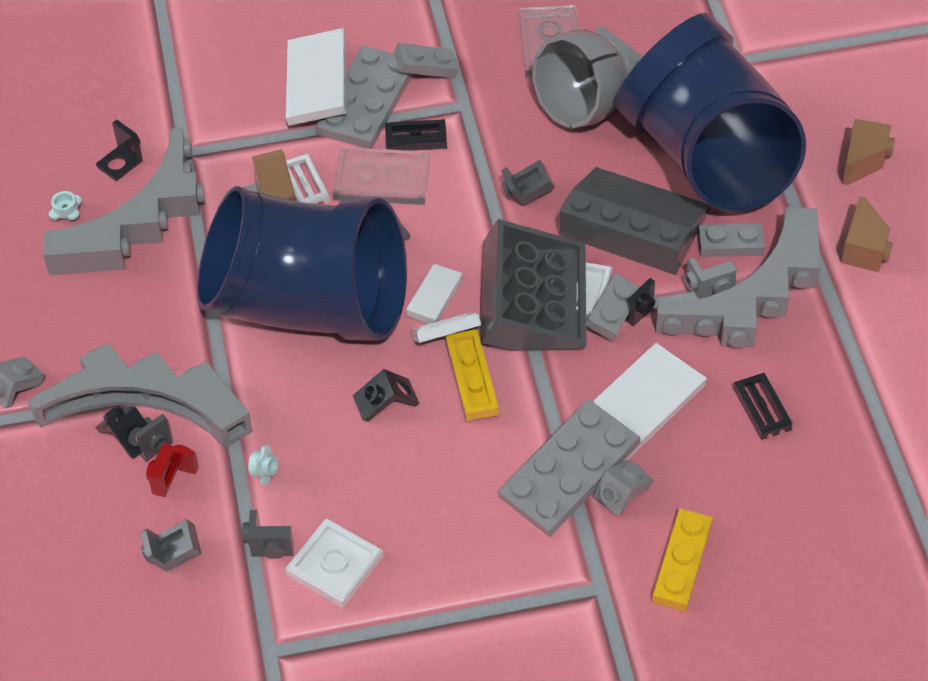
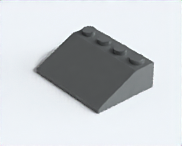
M595 167L572 189L560 210L559 235L676 275L698 233L699 225L703 224L711 205Z
M497 219L483 241L481 343L511 351L584 349L587 345L586 326L584 325L586 323L585 243ZM577 282H578V300H577Z

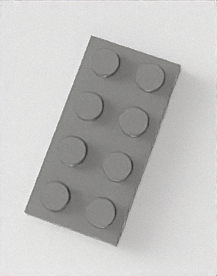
M362 45L346 73L347 113L319 119L315 126L316 135L372 150L413 74L399 71L395 54Z
M588 399L498 491L499 498L547 536L551 537L597 489L605 470L622 463L641 443L640 436Z

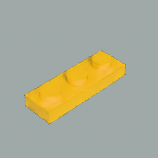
M478 329L446 335V345L466 421L498 416L499 406Z
M679 508L653 593L652 603L687 612L712 527L713 517Z

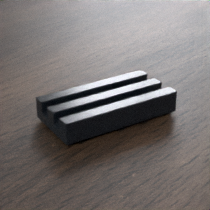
M445 119L385 123L387 152L447 149Z
M765 373L734 382L733 390L761 440L766 439L768 434L771 433L773 436L779 435L780 430L783 429L785 432L792 430L793 423ZM759 383L762 391L764 392L767 400L769 401L772 409L774 410L777 418L779 419L778 422H775L769 409L767 408L765 400L763 399V397H761L755 384ZM745 387H747V389H748L750 395L752 396V398H753V400H754L756 406L758 407V409H759V411H760V413H761L762 417L764 418V420H765V422H766L767 425H765V423L763 422V420H762V418H761L759 412L757 411V409H756L754 403L752 402V400H751V398H750L748 392L746 391Z

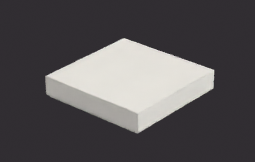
M326 518L288 564L285 572L287 576L344 608L384 555L382 549Z

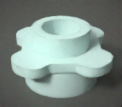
M68 191L56 193L51 199L52 210L49 211V217L52 220H58L59 218L64 220L77 219L80 215L78 206L82 203L81 197Z
M264 445L261 451H254L248 463L250 475L254 478H260V483L264 486L269 485L271 476H274L278 470V458L273 456L269 445Z

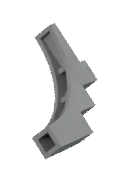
M183 127L171 128L169 145L161 165L151 180L134 197L115 210L94 220L68 228L44 231L43 256L49 275L125 269V257L130 256V245L163 242V229H168V218L200 215V203L205 202L204 185L198 184L196 172H192L191 162H187V158L192 157L191 139H185Z
M785 208L782 233L777 246L763 265L750 277L732 288L705 298L685 302L658 303L656 333H667L669 335L696 334L701 336L721 335V346H732L735 348L754 347L757 316L767 318L786 317L789 300L788 287L817 288L820 272L817 209Z
M109 343L93 349L81 357L82 370L70 374L63 381L47 390L39 392L35 397L28 400L34 420L41 428L65 416L89 409L110 406H142L167 411L193 422L207 431L224 448L253 432L249 412L207 361L196 367L189 368L184 374L177 377L157 352L138 360L128 368Z

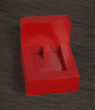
M162 444L156 459L149 462L146 470V479L149 480L153 495L165 497L178 470L191 474L197 473L199 467L195 451L184 445Z

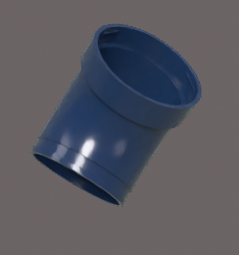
M709 13L697 14L685 20L661 38L635 65L617 93L615 108L637 131H647L679 167L698 196L714 207L729 211H742L760 207L774 200L791 185L804 162L806 137L800 120L766 79L733 46L732 35Z
M234 186L221 201L204 243L197 277L196 293L198 305L206 311H216L224 316L267 326L310 332L339 333L340 336L347 340H384L393 333L398 325L406 295L407 257L399 219L393 207L381 198L345 199L338 205H321L278 198L257 191L251 192L244 187Z

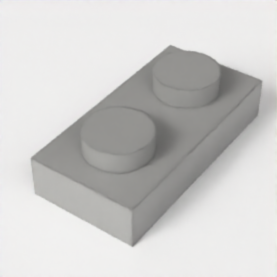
M398 43L394 51L399 71L402 73L455 78L458 72L453 49Z
M762 223L699 225L698 237L701 257L764 256L765 244Z
M614 273L584 325L613 341L629 314L630 297L640 287Z

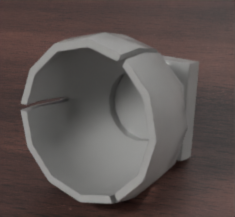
M604 26L596 28L594 32L587 29H579L554 35L543 42L535 54L537 57L534 58L532 80L538 101L553 121L567 128H581L599 123L609 117L616 109L615 99L628 74L641 60L642 56Z

